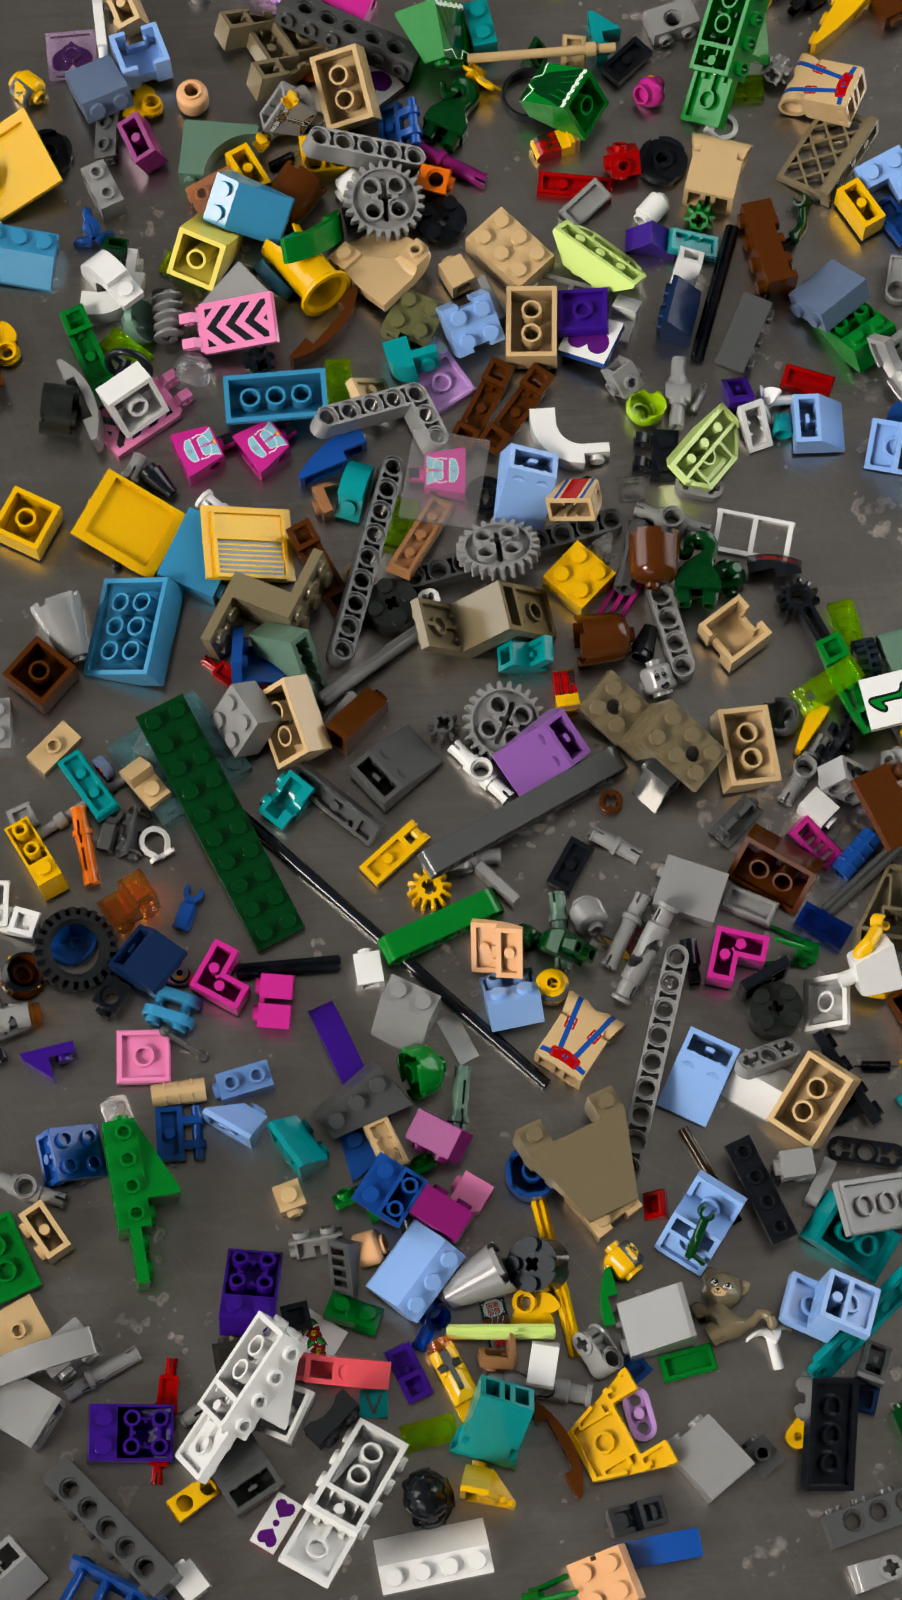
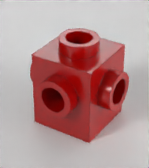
M615 142L612 146L606 147V156H603V167L605 171L609 172L611 178L626 180L632 175L641 174L640 153L636 143Z

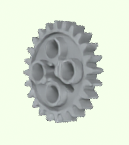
M379 160L378 167H374L369 162L368 170L361 166L359 168L360 175L353 173L352 181L347 182L346 188L349 190L344 191L343 197L347 200L344 201L343 207L349 209L346 211L345 216H353L350 225L359 224L357 232L360 233L365 229L367 231L366 238H369L373 233L375 234L376 241H379L381 235L385 236L387 242H389L391 235H394L396 240H399L400 232L407 236L409 234L408 227L415 229L417 225L415 220H421L422 215L419 212L424 211L425 205L421 204V202H424L425 195L419 193L422 192L423 187L422 185L415 186L417 177L409 178L410 169L404 173L401 172L402 164H399L395 169L392 168V161H389L387 167L383 166L381 160ZM381 180L384 181L385 202L388 203L386 208L388 222L384 221L383 201L380 200L382 194ZM397 185L401 188V191L394 192L389 186ZM370 186L373 187L376 190V192L370 194L367 193L364 190V188ZM400 209L404 214L396 216L392 213V210ZM370 210H374L379 214V216L373 218L370 217L367 214V212Z
M492 518L489 524L481 521L480 527L473 524L472 531L464 530L465 536H459V542L456 543V556L459 566L464 567L465 573L472 572V577L481 574V580L486 579L488 576H491L492 581H495L497 577H501L505 581L507 575L516 578V572L525 574V568L532 569L533 563H538V556L541 555L540 538L537 537V532H532L531 526L525 527L524 522L516 525L515 519L507 523L505 518H502L500 522H496ZM494 537L499 538L502 562H499L497 558Z
M497 681L494 689L488 683L485 686L486 692L479 688L476 691L478 697L472 695L469 698L473 705L467 704L464 707V710L469 714L463 715L461 719L468 722V724L464 725L461 730L469 731L464 740H472L474 742L469 749L478 748V755L480 757L485 753L487 759L491 761L493 759L492 755L507 744L506 735L517 736L540 717L538 713L543 709V706L535 707L534 705L538 697L530 699L528 697L530 689L522 693L521 684L512 689L511 681H508L505 687L502 686L501 681ZM491 701H498L502 705V712L494 711L491 707ZM509 703H513L512 711L506 720L507 727L501 732L499 743L495 744V738L502 726L501 720L507 714ZM520 711L524 713L526 722H519L515 717V712ZM483 724L489 725L492 728L493 734L491 736L483 733Z

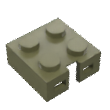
M409 289L390 308L380 327L381 336L392 340L399 338L400 333L409 336L408 343L411 350L433 344L442 327L435 308L444 304Z

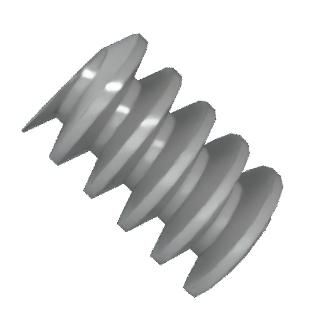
M157 288L151 292L153 296L152 313L154 315L152 322L154 323L153 332L155 334L153 340L161 345L174 344L178 341V338L185 336V331L180 329L184 325L179 324L178 317L179 314H184L180 310L184 307V303L179 301L183 298V293L170 288Z

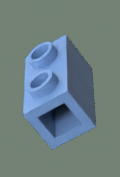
M267 1059L215 1074L216 1083H212L215 1098H221L223 1105L275 1090Z

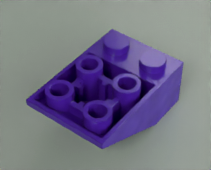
M228 1248L219 1310V1335L242 1337L259 1310L272 1318L278 1313L283 1252Z
M90 1403L88 1406L86 1463L173 1462L174 1405Z

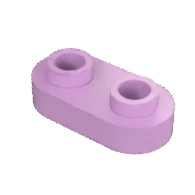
M638 1386L639 1391L621 1401L628 1430L633 1439L644 1443L650 1441L655 1436L657 1423L648 1393ZM631 1397H638L640 1404L632 1406L630 1404ZM641 1423L648 1427V1431L644 1434L640 1433L637 1429V1426Z

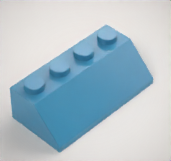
M0 224V284L51 293L60 251L59 234Z
M325 368L223 376L226 425L314 418L320 407L328 405Z

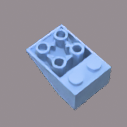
M511 443L500 452L493 517L496 522H500L502 518H505L507 523L515 519L516 525L524 522L525 527L531 526L532 530L544 527L548 513L545 498L554 490L559 454Z
M691 1026L656 1105L706 1128L741 1049Z

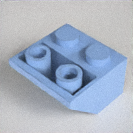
M819 393L793 394L790 413L793 428L794 454L845 452L841 402Z
M532 967L524 968L523 979L496 978V973L479 978L492 1032L545 1022L541 994L538 986H535L536 979Z

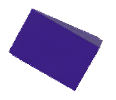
M653 220L627 229L625 254L675 258L674 254L667 253L670 229Z
M747 377L721 379L724 403L735 416L738 406L755 400V395Z

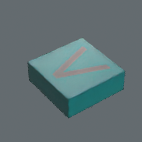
M360 1390V1417L363 1419H388V1390Z

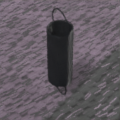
M290 151L268 162L270 169L274 171L282 167L287 160L294 161V152Z
M862 1061L861 1066L854 1067H862V1071L888 1072L891 1071V1067L898 1066H891V1061Z

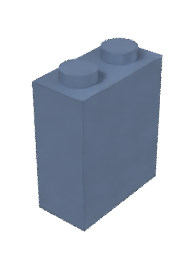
M109 54L64 73L70 93L89 124L135 105L127 82Z
M834 259L830 260L788 294L791 302L790 309L793 314L798 318L802 317L814 328L818 327L826 333L871 298L867 280Z

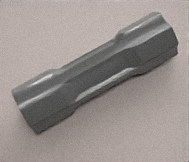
M638 518L628 522L624 539V554L621 566L617 569L613 589L618 594L625 596L635 594L637 582L632 579L629 573V531L632 530L636 533V527L651 526L645 520Z

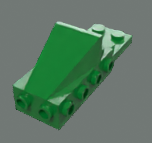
M770 0L708 1L689 68L693 69L694 73L680 119L724 130L738 82H745L750 63L764 66L769 65L766 9Z
M118 1115L112 1117V1121L102 1122L101 1135L118 1240L128 1238L130 1240L137 1290L142 1292L148 1291L150 1282H154L152 1261H147L146 1255H149L150 1250L148 1235H151L152 1227L156 1226L155 1221H157L155 1206L179 1203L181 1191L180 1186L135 1122V1117L128 1118V1115Z

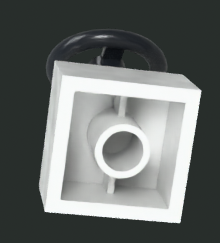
M115 348L106 354L104 358L105 367L114 377L95 390L116 426L129 439L170 410L152 379L154 369L146 356L129 348ZM121 355L135 358L138 361L133 362L131 360H127ZM112 359L119 363L117 369L113 366Z

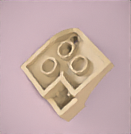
M400 232L399 240H396L394 235H391L389 242L382 235L379 241H376L375 234L372 233L369 238H366L365 235L351 243L344 241L327 259L336 271L341 270L349 275L351 287L353 284L357 285L359 294L386 312L423 276L429 266L431 254L425 243L418 238L413 240Z

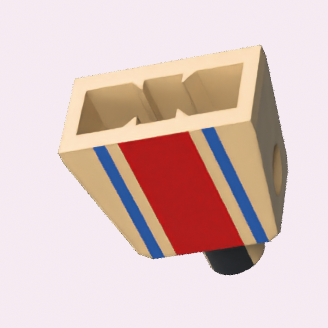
M584 476L582 479L563 480L545 498L549 520L596 521L602 504L599 481L590 476Z

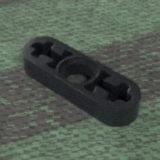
M835 1136L829 1140L826 1146L827 1157L837 1161V1163L896 1170L902 1166V1147L895 1143ZM839 1142L843 1149H850L851 1144H855L853 1158H849L851 1152L845 1151L840 1156H837L836 1151L831 1150V1147H835ZM861 1146H869L872 1149L873 1157L870 1160H863L859 1157L858 1149ZM878 1147L882 1148L881 1154H889L891 1150H894L895 1155L900 1156V1159L890 1163V1158L881 1157L880 1162H876L879 1154Z

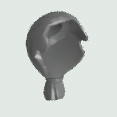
M775 697V701L772 703H763V705H768L774 736L785 737L798 730L802 721V709L799 703L784 697Z

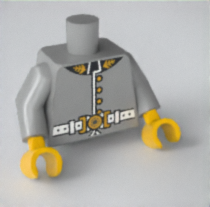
M285 81L280 82L259 113L263 131L256 134V141L252 145L258 152H263L269 147L270 141L278 136H299L304 133L309 125L321 126L323 113L317 111L314 96L305 85L295 87Z

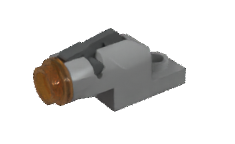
M0 998V1041L30 1031L31 1028L37 1027V1024L43 1023L39 1002L5 1003L6 1006L3 1007Z

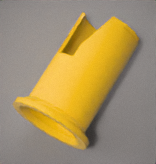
M291 224L295 232H303L299 224ZM268 239L265 240L261 253L302 300L301 308L306 315L314 317L330 311L338 305V301L349 290L351 283L349 275L341 270L336 271L322 253L298 262L284 264L281 247Z

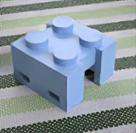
M156 21L140 26L143 41L135 44H127L124 31L109 35L113 58L130 91L141 88L143 82L153 79L160 82L173 78L171 60Z
M479 289L467 294L466 296L471 302L458 307L456 304L448 302L435 308L452 354L458 358L474 353V347L482 343L493 345L506 339L489 292Z

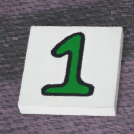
M902 670L858 680L871 732L902 725Z

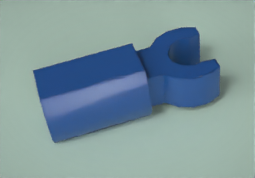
M188 884L183 891L185 900L180 903L172 924L174 930L185 934L189 933L198 909L196 905L204 898L203 889H200L196 897H191L189 895L191 886Z

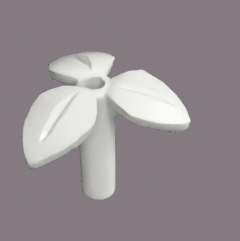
M759 385L756 400L763 399L768 423L772 427L773 422L769 409L772 406L791 405L793 394L780 395L782 392L780 388L767 387L763 389V386Z
M778 1323L776 1330H770L768 1326L759 1327L746 1338L747 1343L758 1336L766 1338L773 1370L784 1368L778 1344L781 1330L792 1331L791 1327L782 1323Z

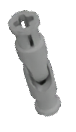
M660 900L657 903L659 906L652 920H648L632 955L621 973L622 979L616 991L611 994L613 998L629 1006H632V999L639 986H643L670 932L668 928L675 914H678L680 911Z
M484 1369L482 1371L483 1375L534 1389V1399L562 1404H567V1402L585 1404V1407L588 1408L591 1403L593 1383L591 1382L585 1385L572 1383L570 1379L555 1377L554 1393L548 1396H541L543 1389L526 1386L527 1375L512 1370L491 1372Z

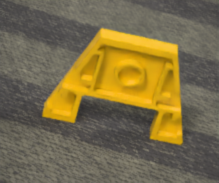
M626 1367L618 1372L615 1380L608 1388L606 1387L602 1391L603 1394L592 1406H589L567 1432L591 1479L595 1483L675 1466L680 1463L667 1440H663L641 1454L616 1408V1404L639 1391L637 1384Z

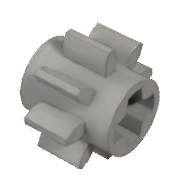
M780 53L774 58L769 55V65L761 68V71L764 72L765 80L773 83L775 86L780 81L785 84L791 78L790 73L794 70L791 67L790 59Z

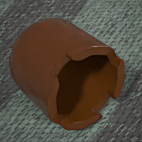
M287 160L269 187L295 198L287 224L291 225L292 223L299 224L306 219L325 195L327 188L325 186L321 188L318 185L320 179L302 165L297 169L292 166L293 161Z
M661 526L636 527V533L632 530L629 531V573L634 581L645 585L647 590H660L661 586L674 581L679 567L680 531L672 528L671 533L662 532Z
M614 612L574 615V620L577 623H573L574 648H580L581 657H577L580 667L620 661L628 655L631 643L635 642L634 627H629L623 615Z

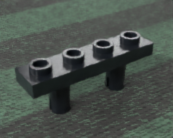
M819 1030L812 1035L814 1041L821 1049L820 1053L849 1072L853 1069L845 1055L840 1057L834 1048L838 1044L830 1033L825 1035L822 1030ZM862 1080L837 1120L840 1126L859 1113L865 1114L874 1128L883 1122L880 1116L884 1112L876 1100L870 1102L865 1095L869 1090Z
M750 1135L724 1146L729 1160L772 1246L797 1236L798 1232Z

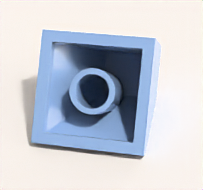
M245 1103L207 1107L202 1112L207 1124L251 1149L254 1148L269 1122L268 1116L265 1115L266 1110L252 1103L251 1107Z

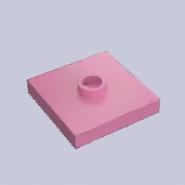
M160 1029L117 1031V1085H150L171 1082V1039L161 1036L159 1033Z

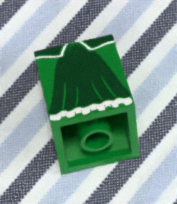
M427 0L395 12L396 19L425 64L435 65L436 68L449 67L450 70H459L463 68V64L468 63L467 54L471 53L463 3L449 0Z
M547 62L542 63L519 99L529 117L564 133L568 132L583 141L587 139L609 104L607 97L589 69Z

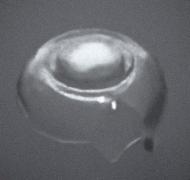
M195 352L181 354L176 359L174 365L175 377L193 386L203 387L209 385L213 369L209 360L203 355Z

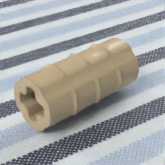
M204 1077L150 1085L154 1109L157 1107L182 1106L184 1104L208 1101Z

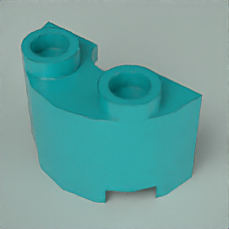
M291 769L288 772H283L278 777L275 783L278 785V788L273 794L268 792L264 795L259 803L261 807L258 809V812L281 830L287 828L291 819L297 820L310 803L308 800L309 796L315 793V789Z

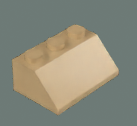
M767 704L720 709L709 718L712 737L729 751L718 764L723 794L750 791L782 781Z

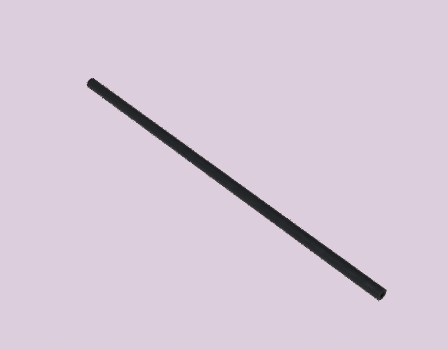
M245 811L260 841L378 945L377 941L386 934ZM411 957L399 963L429 991L440 995L441 1001L540 1089L543 1090L550 1083L551 1079L500 1034L492 1032L491 1027L416 960Z

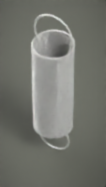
M701 387L697 388L688 409L689 415H697L707 392Z

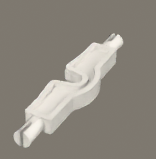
M92 0L99 58L108 55L109 52L104 17V0Z

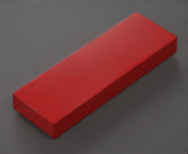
M539 171L537 197L571 200L595 177L612 194L614 178ZM612 197L605 204H611Z

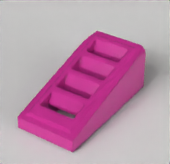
M808 815L802 816L785 834L794 845L823 860L821 856L828 849H831L833 852L823 860L825 864L822 869L825 872L835 862L838 855H841L843 852ZM806 827L808 830L800 837L798 833ZM814 834L816 838L808 845L806 841ZM822 841L824 845L816 853L813 849Z

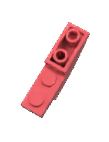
M304 1352L298 1360L295 1380L324 1385L389 1390L392 1362Z

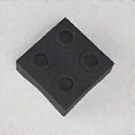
M342 1388L336 1395L331 1409L320 1419L309 1422L303 1429L305 1435L320 1450L325 1446L330 1449L339 1440L340 1430L344 1426L347 1428L351 1427L359 1419V1404Z

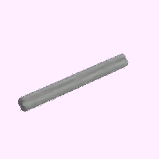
M416 625L410 627L318 693L319 700L324 705L330 704L418 641Z

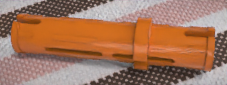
M87 805L71 807L70 811L74 826L72 836L76 838L84 882L83 886L100 884L91 836L94 832L93 828H90Z

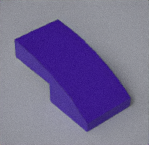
M409 1340L383 1352L387 1361L392 1362L391 1369L409 1405L434 1393Z

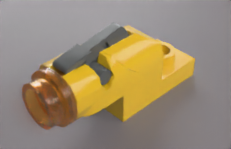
M446 1335L427 1345L429 1350L427 1354L463 1423L476 1385L452 1340H448Z

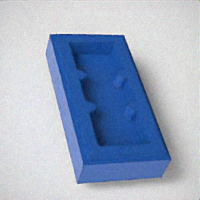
M890 194L877 204L886 214L883 228L898 247L901 248L902 207Z

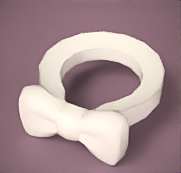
M728 114L727 120L733 126V130L729 134L719 136L714 132V128L709 126L704 127L703 134L722 140H732L738 132L737 120Z
M151 826L142 831L138 842L139 848L144 855L151 858L149 860L151 864L165 859L175 852V848H171L170 837L165 829L159 826ZM158 832L163 836L165 841L163 853L156 854L147 849L144 841L148 833Z

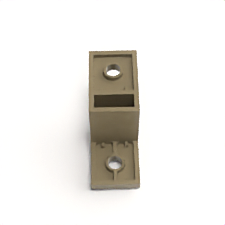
M313 548L291 592L235 571L201 636V640L211 658L222 661L224 655L230 652L233 627H243L244 618L259 624L267 621L307 629L313 610H316L320 605L321 594L325 587H329L333 578V572L324 552Z
M497 580L452 604L419 597L410 601L412 617L415 621L421 650L471 659L516 636L536 639L542 635H550L553 637V640L558 638L546 590Z
M608 670L576 709L632 761L655 757L692 792L698 791L729 752L673 700L668 699L649 704L612 670ZM609 700L617 702L618 711L616 714H611L607 710ZM689 747H693L697 752V758L694 762L689 761L686 757V751Z

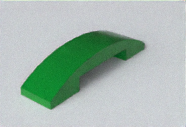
M334 210L323 216V221L303 232H293L281 238L280 243L284 264L313 257L337 245L344 237L341 211Z
M81 303L60 312L59 316L85 378L99 407H102L104 404L95 389L113 378L114 375L110 374L105 367V356Z
M837 631L816 641L815 646L843 705L863 735L871 732L858 682V680L862 679L849 657L851 653L840 632Z

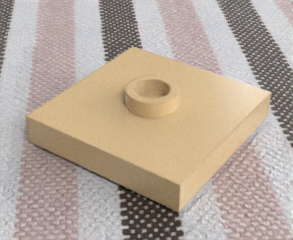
M30 1294L0 1310V1356L52 1336L49 1327Z

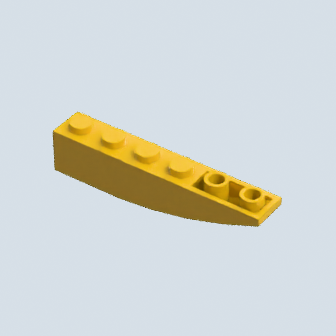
M831 0L830 5L832 8L829 12L825 11L819 22L821 25L818 31L814 30L808 44L811 45L809 54L815 56L835 41L870 4V0Z

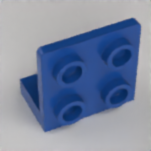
M233 627L231 654L232 684L255 680L259 686H270L285 677V674L278 667L265 659L256 657L253 646H249V637H244V627Z
M96 1123L48 1128L35 1137L43 1179L47 1187L55 1189L66 1181L98 1178L108 1174Z

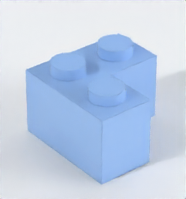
M900 145L854 168V178L858 177L870 194L887 185L894 199L900 206L902 205V149Z

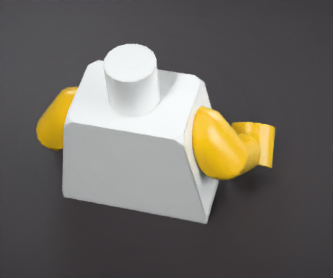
M874 913L871 916V927L867 934L852 951L848 952L847 960L850 969L836 974L842 989L854 984L862 996L882 1000L886 999L893 991L902 989V972L900 971L894 944L885 933L883 934V930L887 931L890 928L889 922L883 921L886 917L885 914Z

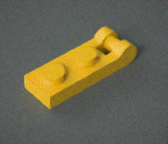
M413 819L359 866L361 872L377 888L416 852L430 842L431 837L426 832L422 833L418 828L419 825ZM409 835L415 839L412 844L405 839Z

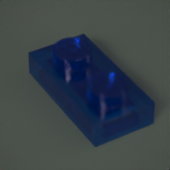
M808 901L793 924L794 927L838 952L841 951L854 928Z

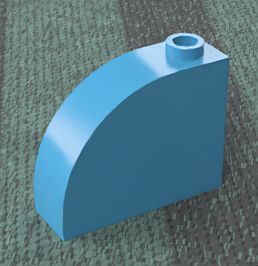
M189 507L156 574L157 577H169L185 589V594L215 606L218 598H222L227 588V580L206 579L200 511Z

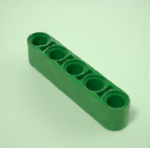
M486 888L384 935L377 943L389 966H393L470 931L472 918L494 920L501 916L505 910L493 888Z

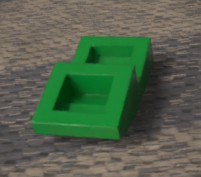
M610 1267L604 1270L599 1297L601 1320L606 1329L615 1327L616 1322L609 1300L618 1296Z

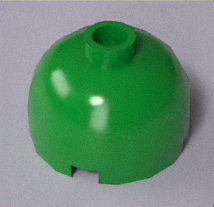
M415 1044L401 1048L400 1050L403 1053L398 1054L397 1057L398 1070L402 1083L406 1079L408 1080L411 1088L406 1090L408 1095L412 1099L419 1100L434 1094L442 1086L444 1080V1072L447 1070L445 1059L427 1045Z

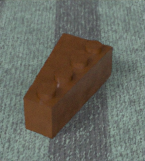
M771 198L741 204L740 214H737V223L739 229L744 230L743 245L745 251H749L751 255L749 265L751 273H756L758 280L755 282L757 294L770 302L789 299L788 294L796 288L798 273L796 269L792 270L791 263L793 259L790 252H786L784 234L777 232L779 230V220Z

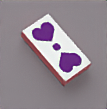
M279 1491L250 1538V1541L270 1554L275 1555L303 1506Z

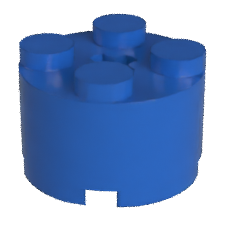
M515 1149L509 1156L505 1168V1181L510 1192L515 1198L530 1203L550 1197L555 1189H551L538 1174H536V1178H531L527 1174L529 1168L524 1164Z

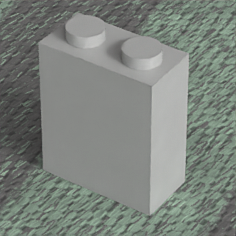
M668 854L666 862L660 861L656 876L661 877L658 886L652 885L649 894L652 901L651 910H657L659 906L657 903L660 900L680 910L678 914H675V918L712 929L729 873Z

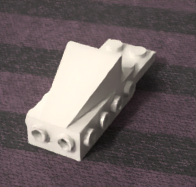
M258 1311L197 1403L203 1412L174 1455L197 1481L205 1485L216 1472L218 1465L225 1454L231 1449L235 1439L238 1437L246 1441L260 1418L283 1430L288 1426L298 1360L308 1346L299 1339L301 1334L288 1326L289 1322L277 1314L272 1318L262 1311Z
M361 1417L354 1428L349 1427L342 1439V1442L345 1444L341 1450L336 1449L329 1461V1464L332 1465L329 1471H323L316 1483V1486L319 1488L315 1495L310 1493L302 1507L306 1512L278 1558V1562L326 1589L329 1588L357 1539L363 1541L370 1528L367 1524L370 1516L376 1518L383 1505L380 1502L382 1495L388 1496L396 1482L392 1479L396 1472L401 1474L408 1462V1459L404 1457L409 1447L408 1443Z

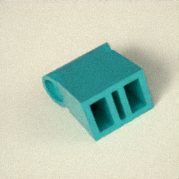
M481 1374L466 1413L465 1421L456 1430L449 1446V1452L473 1459L485 1460L491 1464L516 1471L517 1451H519L534 1413V1389Z

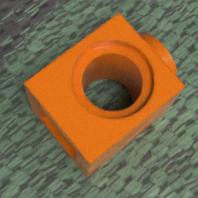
M421 163L417 185H422V193L447 197L448 192H453L455 177H452L453 173L450 169ZM436 175L443 177V183L439 187L430 185L431 178Z

